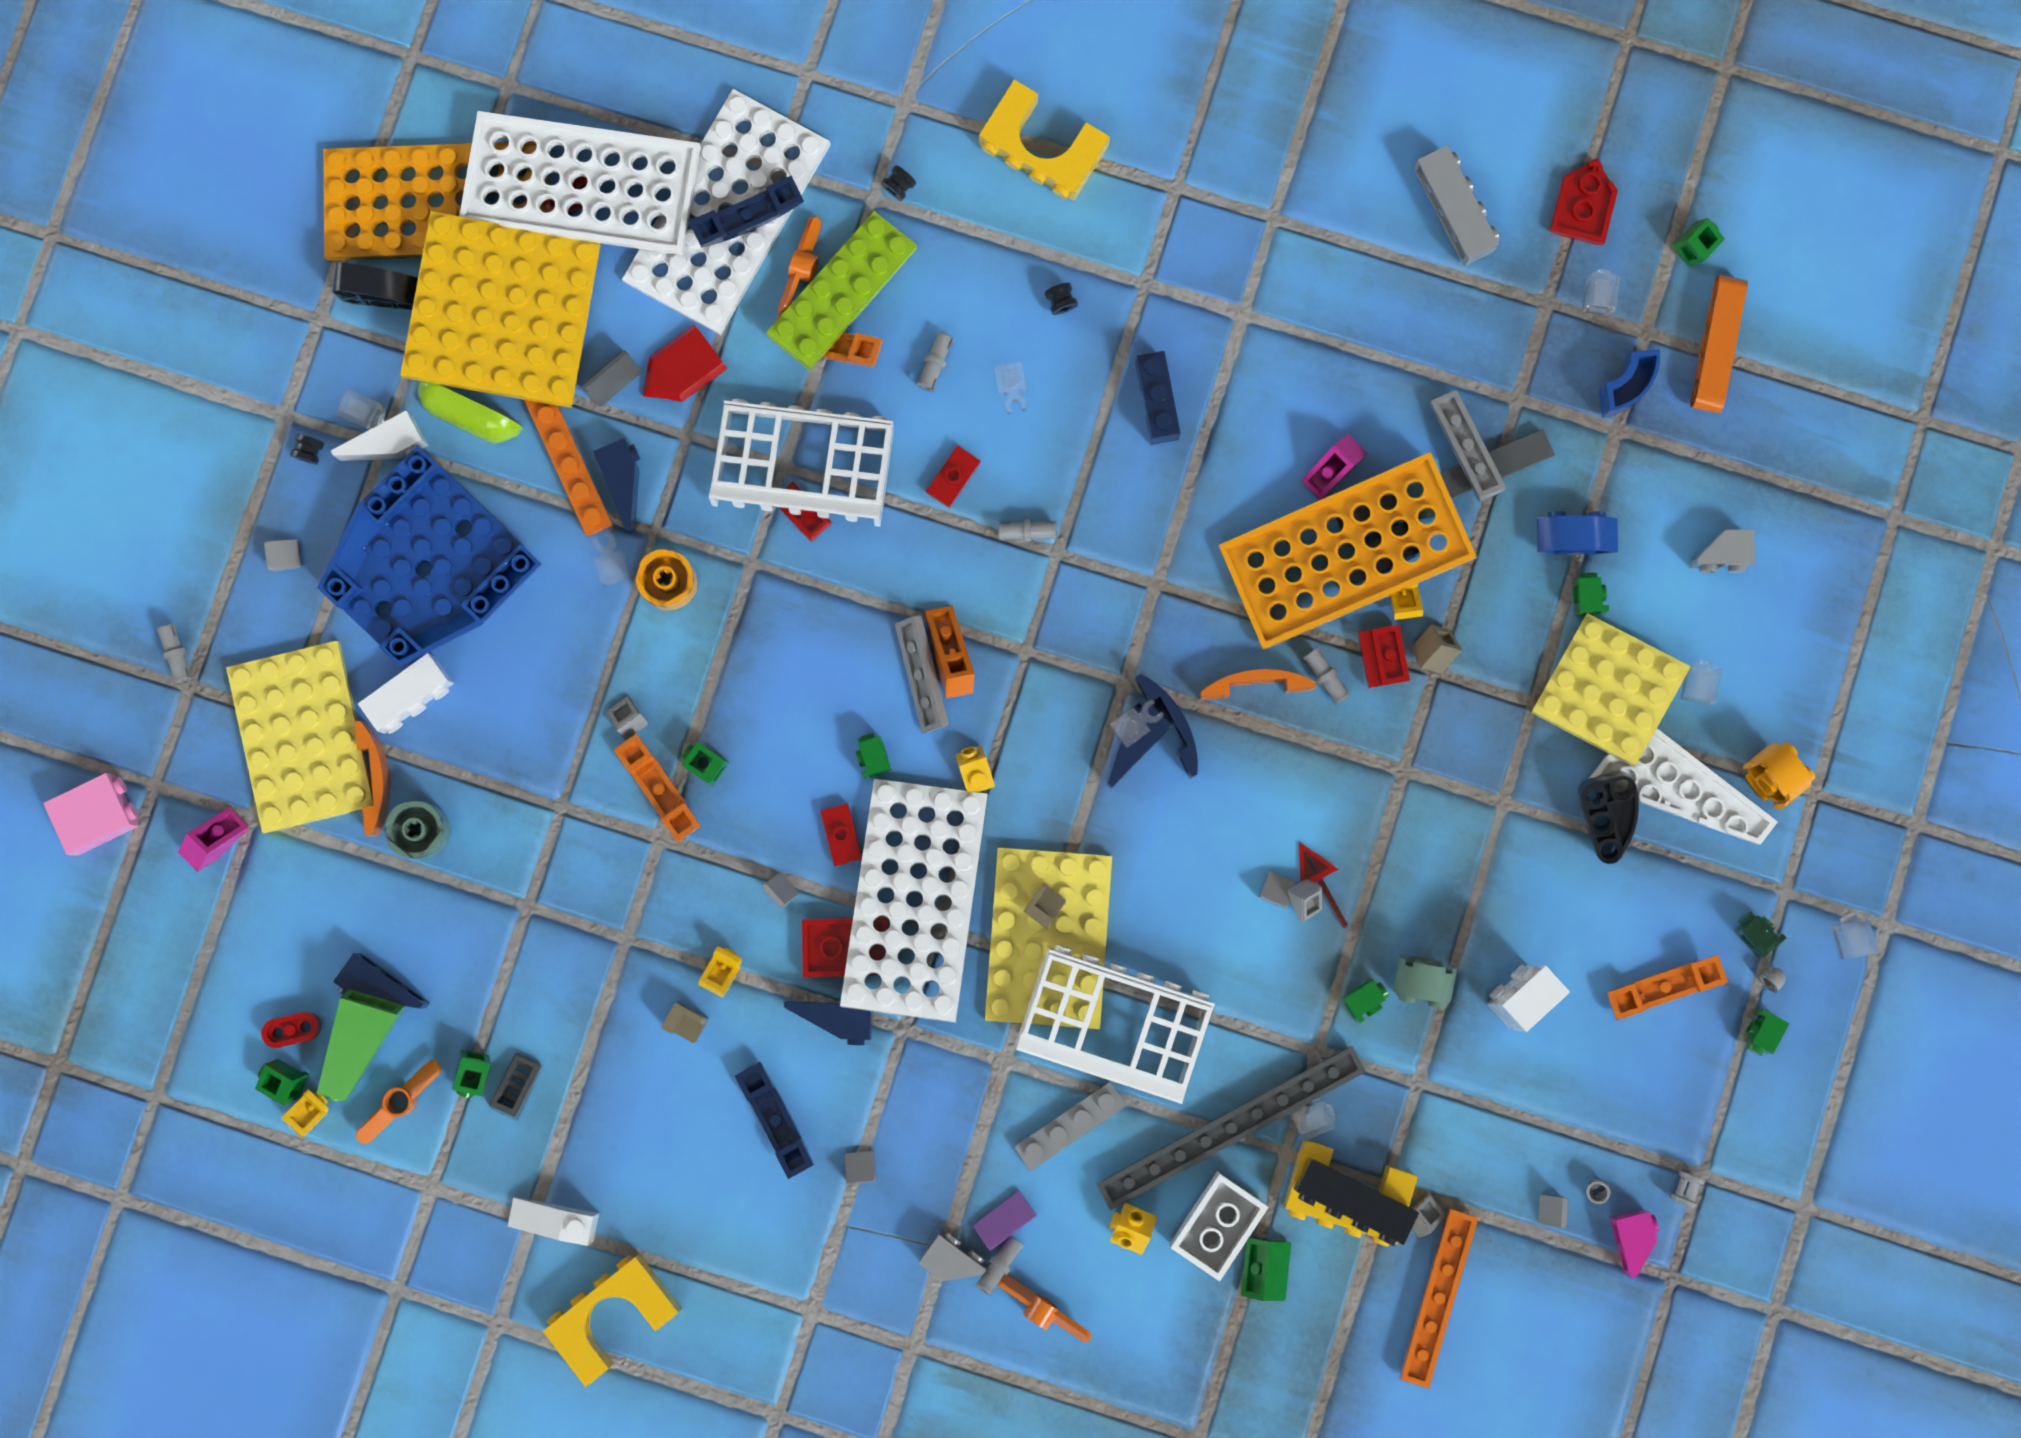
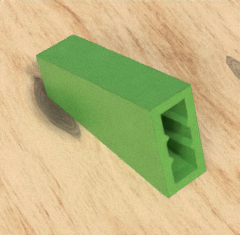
M349 989L340 997L317 1094L323 1095L326 1099L334 1102L346 1101L354 1092L403 1013L405 1005Z

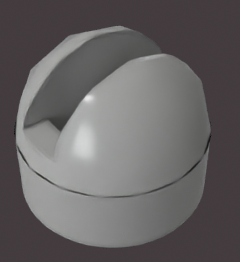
M1771 967L1761 973L1759 980L1768 990L1776 993L1784 985L1786 976L1780 968Z
M1602 1179L1592 1180L1586 1190L1588 1199L1595 1204H1603L1608 1201L1611 1194L1609 1184ZM1601 1185L1605 1187L1595 1195L1592 1193L1594 1189Z

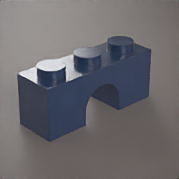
M1165 351L1137 355L1135 366L1140 391L1143 393L1150 443L1155 445L1177 441L1180 437V428Z

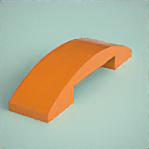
M844 332L822 358L852 365L875 367L883 340L860 333L853 335Z
M1274 669L1249 670L1217 680L1200 692L1199 699L1228 698L1230 696L1229 686L1284 682V691L1289 693L1312 691L1316 688V682L1289 671Z
M354 721L357 750L369 752L374 805L362 807L365 835L374 837L379 835L388 812L390 801L389 768L383 747L373 729L366 722Z
M637 733L614 749L622 764L638 783L677 843L701 827L674 783Z
M1715 955L1660 972L1606 993L1616 1020H1620L1660 1004L1729 982L1719 955Z

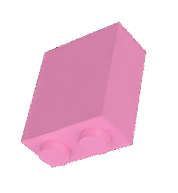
M105 773L43 803L66 855L79 856L139 826L136 819L139 817L137 809L128 801L125 792H127L126 785L117 775Z

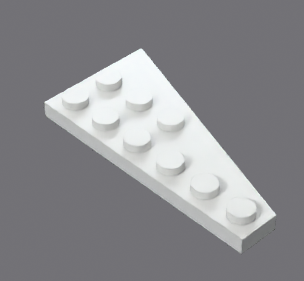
M1656 729L1635 768L1607 754L1589 777L1593 778L1615 771L1626 772L1636 784L1639 803L1756 845H1760L1778 823V821L1659 729ZM1617 781L1614 791H1625L1628 787V781Z

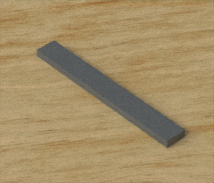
M1544 430L1489 452L1501 478L1555 455ZM1460 464L1441 472L1451 499L1473 491ZM1390 494L1383 496L1380 501L1381 507L1386 510L1393 509L1397 504L1396 497ZM1360 506L1354 511V518L1357 521L1363 522L1370 517V510L1365 506ZM1334 518L1339 531H1341L1344 526L1343 521L1339 518Z

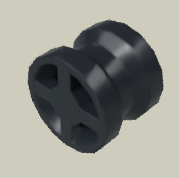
M895 165L891 169L892 174L889 178H884L881 181V185L894 198L903 201L906 197V191L916 185V181L903 168Z
M1071 283L1058 284L1044 292L1046 299L1051 302L1050 310L1052 315L1066 313L1078 306L1077 299L1072 297Z
M297 434L295 438L297 444L291 450L290 456L318 465L319 458L317 455L319 450L323 449L324 443L317 439Z

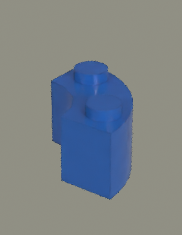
M1660 349L1631 352L1623 360V371L1617 380L1607 382L1599 390L1602 418L1624 412L1649 390L1659 370Z
M1564 511L1548 512V517L1537 518V552L1550 555H1601L1617 553L1618 518L1606 517V512L1604 511L1589 512V515L1566 516Z

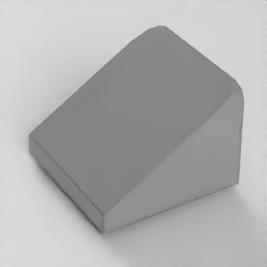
M297 539L264 542L268 570L279 572L302 568Z
M627 696L606 711L616 730L624 739H629L648 725L647 720L630 696Z
M1269 871L1258 898L1287 908L1290 901L1288 889L1295 886L1296 881Z
M783 874L776 875L762 885L765 892L774 902L783 908L799 894Z
M1305 879L1288 889L1289 899L1300 922H1304L1322 911V886Z
M874 1150L845 1153L846 1184L874 1182L877 1180Z
M1429 1193L1410 1207L1419 1212L1412 1227V1230L1419 1238L1431 1234L1446 1218L1445 1212Z
M1540 1195L1539 1223L1560 1228L1567 1227V1198L1560 1195Z

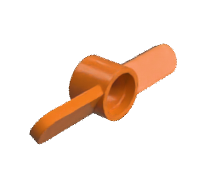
M811 216L808 219L798 248L792 255L788 269L789 278L777 311L782 314L790 306L799 280L810 283L814 278L819 257L813 255L812 251L822 226L819 217Z
M430 1060L402 1087L392 1088L387 1091L383 1097L382 1106L357 1129V1141L361 1144L370 1143L396 1117L410 1114L416 1107L417 1096L440 1074L441 1064L435 1060ZM397 1091L405 1093L408 1098V1107L403 1112L396 1111L391 1104V1098Z
M1009 1274L1003 1275L997 1284L1000 1288L1027 1305L1023 1315L1039 1327L1047 1330L1051 1323L1054 1322L1082 1342L1088 1343L1092 1338L1091 1333L1087 1329L1060 1312V1309L1055 1304L1033 1292Z

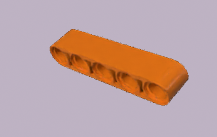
M1718 275L1715 279L1691 396V408L1717 414L1722 412L1746 298L1747 280Z

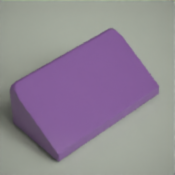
M1017 1191L976 1222L973 1227L988 1250L991 1251L1035 1218L1036 1213L1021 1192Z

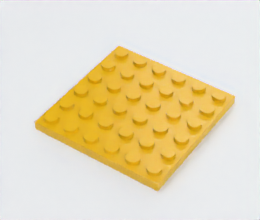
M430 211L400 373L401 378L572 408L601 243L504 227L497 223Z

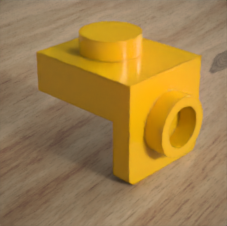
M1418 584L1389 596L1394 620L1423 616Z
M982 746L967 747L955 755L967 793L981 792L995 787Z
M717 946L711 961L699 979L698 985L724 998L740 970L742 959L735 951Z
M307 1089L303 1096L281 1117V1120L303 1139L328 1114L329 1108L326 1106L328 1101L323 1095L317 1094V1091L312 1093Z

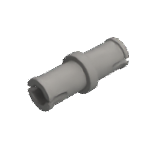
M937 333L930 354L925 356L924 362L926 364L917 382V386L923 390L933 392L941 370L945 369L947 364L945 359L954 341L949 335Z
M1025 519L1024 522H999L1000 540L1025 539V542H1031V539H1057L1056 520L1031 522V519Z
M169 624L158 628L157 632L165 651L162 654L163 658L168 660L174 683L177 684L191 680L193 676L185 658V654H187L186 648L181 646L175 624Z
M1318 647L1303 657L1318 677L1316 679L1318 684L1322 683L1335 704H1338L1351 694L1336 675L1338 672L1336 668H1332Z
M1009 1236L996 1256H992L989 1259L988 1263L990 1265L975 1286L990 1296L1003 1275H1008L1010 1272L1009 1267L1019 1251L1022 1250L1023 1245Z

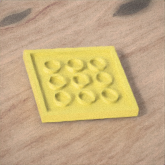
M1587 613L1531 713L1635 768L1691 666Z

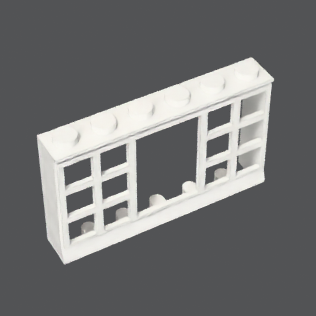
M743 399L724 400L709 493L711 505L718 507V501L725 500L732 501L733 506L737 508H744L745 503L758 504L764 511H773V506L788 508L789 512L794 515H800L801 510L815 511L820 518H829L830 513L845 515L846 520L851 522H857L858 517L874 519L875 526L880 527L894 435L893 421H889L884 416L864 418L853 412H846L844 415L833 414L832 411L827 409H817L815 412L807 411L803 407L795 405L782 408L770 402H761L760 405L749 404L748 401ZM732 413L749 415L746 432L730 430ZM755 416L776 418L773 435L753 433ZM782 419L832 425L822 493L772 487ZM838 426L858 428L857 445L836 443ZM865 429L886 432L884 447L863 446ZM728 437L745 438L743 457L726 456ZM752 439L772 442L769 461L749 458ZM835 450L855 452L853 471L832 469ZM861 453L882 455L880 474L859 472ZM724 462L741 464L739 483L722 481ZM748 465L768 467L766 486L745 484ZM831 475L852 478L849 497L828 494ZM858 479L879 481L876 500L855 498Z
M1056 944L1054 949L1047 947L1015 1043L1016 1050L1182 1104L1213 1007L1215 1006L1212 1001L1208 1000L1209 995L1197 990H1193L1192 994L1181 991V985L1170 981H1165L1164 985L1153 982L1154 976L1139 971L1137 976L1126 973V967L1115 963H1110L1109 967L1098 964L1100 959L1083 953L1082 958L1071 955L1072 949ZM1052 960L1073 966L1066 987L1046 981ZM1078 968L1099 975L1092 995L1072 989ZM1105 977L1154 993L1130 1066L1081 1051ZM1043 986L1064 993L1057 1013L1037 1007ZM1070 995L1090 1001L1083 1022L1063 1015ZM1160 995L1180 1002L1174 1022L1153 1016ZM1186 1004L1202 1009L1196 1030L1180 1025ZM1034 1013L1055 1019L1049 1039L1028 1033ZM1061 1021L1081 1028L1075 1048L1054 1042ZM1151 1022L1171 1028L1165 1049L1145 1042ZM1177 1030L1194 1035L1187 1056L1171 1051ZM1142 1048L1163 1054L1156 1075L1136 1069ZM1168 1057L1185 1062L1178 1082L1162 1077Z

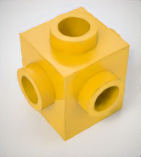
M1125 1203L1121 1212H1114L1110 1221L1109 1228L1113 1230L1110 1242L1142 1255L1151 1238L1157 1216Z

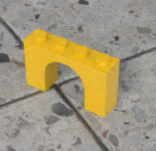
M1014 79L979 134L981 149L990 156L995 157V155H998L1005 159V163L1010 168L1019 171V169L1025 171L1035 183L1039 185L1045 183L1053 188L1052 191L1060 198H1070L1075 201L1109 147L1110 136L1086 122L1071 147L1064 154L1049 159L1032 155L1023 146L1020 133L1038 104V93Z
M1302 1139L1283 1202V1207L1289 1209L1288 1215L1305 1220L1306 1215L1317 1218L1316 1224L1333 1229L1334 1224L1345 1227L1344 1233L1361 1238L1362 1233L1373 1236L1372 1242L1389 1247L1388 1243L1378 1239L1380 1233L1370 1228L1366 1233L1352 1226V1219L1342 1215L1340 1220L1324 1212L1326 1206L1318 1202L1312 1206L1298 1199L1300 1193L1296 1192L1294 1187L1308 1157L1329 1167L1334 1151L1331 1147ZM1386 1165L1378 1192L1409 1207L1418 1176Z
M630 1254L615 1265L619 1269L611 1277L605 1273L593 1283L596 1289L588 1295L583 1291L569 1302L572 1308L563 1314L559 1310L546 1320L550 1326L543 1330V1333L585 1387L613 1365L612 1361L594 1339L590 1329L592 1310L600 1300L609 1297H620L630 1301L637 1307L654 1331L658 1330L682 1310L681 1306L641 1254L634 1258Z

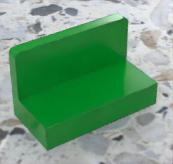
M1256 1237L1248 1238L1246 1241L1241 1296L1260 1301H1284L1286 1299L1291 1242L1270 1241Z

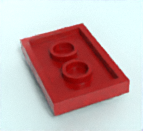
M887 917L876 918L873 924L875 930L879 932L888 930L889 919ZM853 918L802 919L803 977H838L845 975ZM874 945L869 951V956L876 961L882 960L886 955V949L882 945ZM872 973V974H869L868 976H875V975H878V974Z

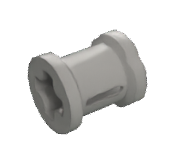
M1680 1171L1679 1176L1681 1178L1675 1194H1671L1670 1198L1696 1208L1695 1199L1700 1186L1705 1184V1180Z

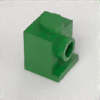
M1709 218L1695 221L1671 246L1686 265L1690 266L1704 262L1725 239L1719 232L1717 225L1710 221Z
M1595 572L1580 574V578L1572 582L1574 616H1585L1587 613L1590 615H1603L1608 612L1609 605H1603V601H1606L1607 591L1605 584L1601 582V577H1598V573Z
M874 733L857 738L860 750L855 751L860 767L866 766L867 769L862 772L864 779L892 771L881 736L875 737Z
M696 742L694 746L690 744L681 757L684 760L681 766L711 786H714L729 764L699 742ZM702 758H707L709 761L706 768H700L699 761Z
M1369 980L1341 999L1356 1023H1362L1365 1021L1362 1015L1366 1013L1369 1017L1383 1008L1381 1003L1386 1001L1389 994L1381 982L1376 984L1374 980Z
M1755 1009L1753 1014L1758 1017L1756 1020L1753 1019L1746 1029L1745 1034L1748 1036L1744 1041L1747 1043L1745 1048L1762 1056L1763 1052L1774 1054L1789 1023L1764 1009Z
M460 1050L459 1060L452 1081V1089L457 1091L458 1095L472 1098L474 1095L482 1096L491 1064L489 1055ZM466 1070L475 1072L472 1077H467L464 1073Z
M275 1059L265 1063L258 1072L259 1080L255 1089L284 1106L300 1097L309 1073L305 1071L300 1072L285 1062Z

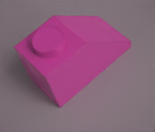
M1347 434L1320 459L1301 481L1322 500L1368 453Z
M228 807L187 833L178 853L199 872L219 859L248 830L249 826Z
M1644 1209L1609 1217L1624 1275L1630 1278L1638 1276L1658 1241L1656 1233L1659 1232V1226L1656 1217Z

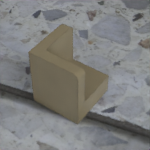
M1430 625L1411 647L1420 668L1437 673H1443L1462 652L1452 630Z
M1043 883L1023 912L1047 929L1066 903V900Z
M675 1002L661 1028L695 1043L709 1018L680 1002Z

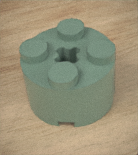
M409 801L399 804L390 812L385 823L386 839L390 848L397 854L412 859L426 860L436 856L447 845L451 833V825L445 813L437 806L422 801ZM415 825L421 826L420 830L422 832L420 835H415L417 832L414 829Z
M1399 956L1393 991L1397 993L1399 1000L1404 1002L1416 1003L1417 999L1426 1000L1429 1006L1445 1008L1446 1003L1451 1002L1457 966L1450 964L1449 969H1446V967H1442V961L1410 956L1409 961H1406L1404 956Z

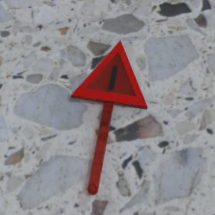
M1299 842L1300 881L1305 879L1314 883L1318 881L1342 927L1347 928L1348 924L1323 880L1324 877L1339 869Z

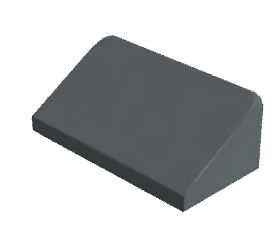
M624 350L582 385V388L597 406L602 407L641 373V369Z

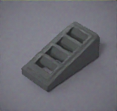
M515 1053L489 1104L490 1108L517 1121L542 1065ZM519 1065L530 1070V1075L528 1076L517 1071V1066ZM513 1076L525 1081V1085L522 1086L511 1081ZM508 1087L520 1092L519 1097L506 1092ZM503 1098L515 1103L514 1107L512 1108L501 1103Z

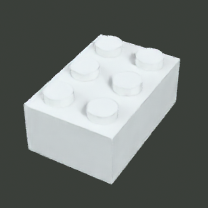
M1521 965L1510 975L1512 980L1507 985L1503 986L1501 984L1489 994L1492 999L1486 1004L1510 1030L1528 1032L1564 999L1570 991L1546 965Z
M1217 1171L1170 1241V1248L1218 1281H1221L1269 1207Z

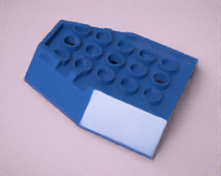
M417 445L358 504L317 588L336 607L343 609L380 645L379 648L401 667L483 625L539 568L541 563L445 469ZM464 520L470 521L472 525L471 532L466 536L459 535L457 532L458 524ZM422 561H429L432 565V571L427 576H420L417 572V566ZM384 601L389 602L392 606L391 613L387 617H380L377 613L378 605Z

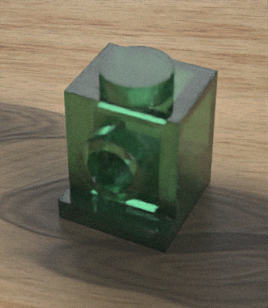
M1752 911L1746 913L1738 920L1740 926L1734 930L1756 957H1766L1786 939L1784 934H1775L1773 932L1775 927L1770 920L1764 916L1754 915Z

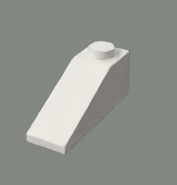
M404 411L331 450V453L340 461L404 459L417 445L423 449L428 444L414 417L409 412Z
M513 1197L508 1227L559 1241L588 1246L594 1242L599 1213Z

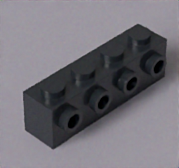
M1308 1157L1294 1187V1190L1300 1193L1298 1199L1312 1206L1318 1202L1326 1206L1324 1212L1340 1220L1342 1215L1353 1220L1352 1226L1366 1233L1370 1228L1380 1233L1378 1239L1392 1246L1396 1242L1402 1245L1405 1244L1419 1215L1418 1211Z

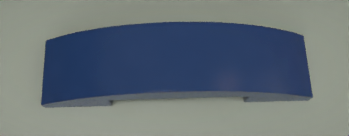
M789 176L766 186V191L717 213L715 210H712L690 220L689 224L700 247H707L755 230L791 211L803 203L804 200L792 176Z
M1142 674L1136 676L1135 681L1146 701L1152 703L1159 699L1186 747L1179 751L1177 756L1190 779L1195 777L1198 771L1197 751L1193 734L1185 716L1175 701L1158 684Z
M758 1062L735 1075L747 1101L752 1105L787 1178L790 1179L814 1166L810 1153L792 1116L762 1063Z

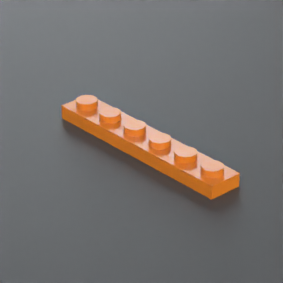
M524 400L585 535L590 537L614 526L560 407Z
M1448 1208L1400 1372V1380L1428 1389L1430 1387L1477 1225L1478 1217Z

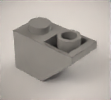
M1724 530L1690 562V568H1699L1700 573L1717 572V568H1728L1729 573L1746 572V568L1755 564L1754 530Z
M939 1232L918 1263L941 1281L983 1275L987 1270V1266L983 1264L985 1258L972 1249L968 1253L960 1247L962 1242L950 1232H947L946 1235Z

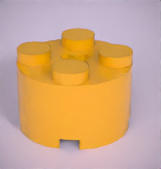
M659 549L646 555L640 562L636 575V585L640 594L654 607L665 611L682 608L691 601L697 592L696 572L683 555L675 551ZM665 575L671 578V583L667 586L663 583Z
M1775 742L1770 743L1743 766V769H1748L1745 778L1749 786L1764 802L1768 798L1775 804L1772 807L1775 809H1784L1810 788L1811 782L1815 779L1814 772L1802 763L1797 757V750L1788 742H1785L1783 745Z

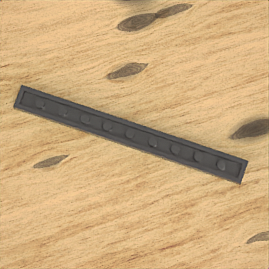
M1349 1046L1096 1184L1109 1209L1112 1210L1360 1076L1366 1070L1353 1046Z

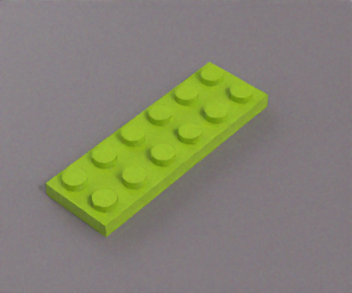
M873 211L766 332V337L810 371L917 250V244Z

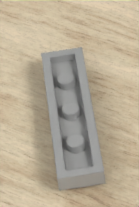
M1455 390L1431 400L1430 406L1478 501L1480 502L1505 491L1506 485L1458 391Z
M912 616L895 623L922 734L949 726L922 616Z
M1109 1081L1015 1145L1014 1148L1028 1169L1032 1171L1126 1107V1105Z

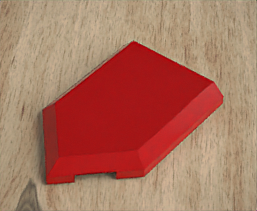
M1598 158L1593 159L1583 167L1562 178L1549 229L1551 233L1594 245L1605 244L1618 190L1607 177Z
M695 324L649 357L643 397L683 402L727 370L725 364Z

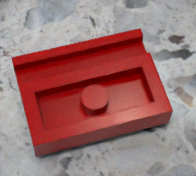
M1400 625L1357 633L1368 689L1410 681Z

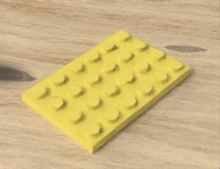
M339 641L226 667L262 833L266 834L360 811L365 806L374 805L372 783L365 752L357 750L354 721L358 720Z
M998 848L985 1021L1023 1022L1047 947L1054 949L1056 944L1072 949L1071 955L1082 958L1083 953L1099 958L1098 964L1105 966L1112 856ZM1043 883L1066 900V903L1047 929L1023 912ZM1052 960L1046 981L1066 987L1073 966ZM1078 968L1072 989L1092 995L1099 975ZM1103 984L1088 1026L1090 1029H1100ZM1043 986L1037 1007L1057 1013L1064 993ZM1070 995L1063 1015L1083 1022L1090 1001ZM1034 1013L1031 1024L1053 1026L1055 1019ZM1062 1021L1060 1023V1026L1077 1027Z

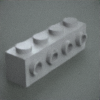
M1447 145L1418 159L1413 169L1463 266H1466L1495 252L1499 246V235L1495 227L1490 226L1486 220L1487 213L1481 201L1477 202L1473 194L1474 187L1469 177H1464L1460 169L1461 162L1456 152H1451Z

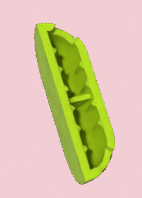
M419 381V400L429 414L486 442L493 444L505 442L513 437H517L523 429L522 426L508 417L439 384Z

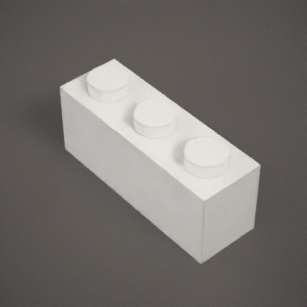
M427 653L359 702L358 705L378 732L384 734L388 732L391 734L402 727L404 719L410 715L415 717L426 709L425 704L433 698L438 700L444 697L450 691L448 688L454 683L435 656Z

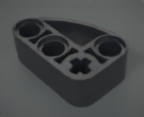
M337 263L332 292L340 300L350 304L412 310L418 278L377 267Z
M1615 771L1586 779L1578 788V796L1593 849L1598 858L1606 864H1614L1622 858L1632 840L1638 820L1639 799L1637 787L1630 775L1623 771ZM1619 780L1628 781V787L1623 792L1614 791V786ZM1595 788L1599 793L1596 794L1597 798L1591 800L1586 795L1590 794V789ZM1597 816H1607V823L1604 826H1593V821ZM1611 842L1615 844V849L1612 853L1606 855L1601 853V848L1605 843Z

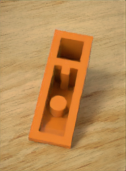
M953 606L925 611L938 676L945 698L973 693L975 673Z

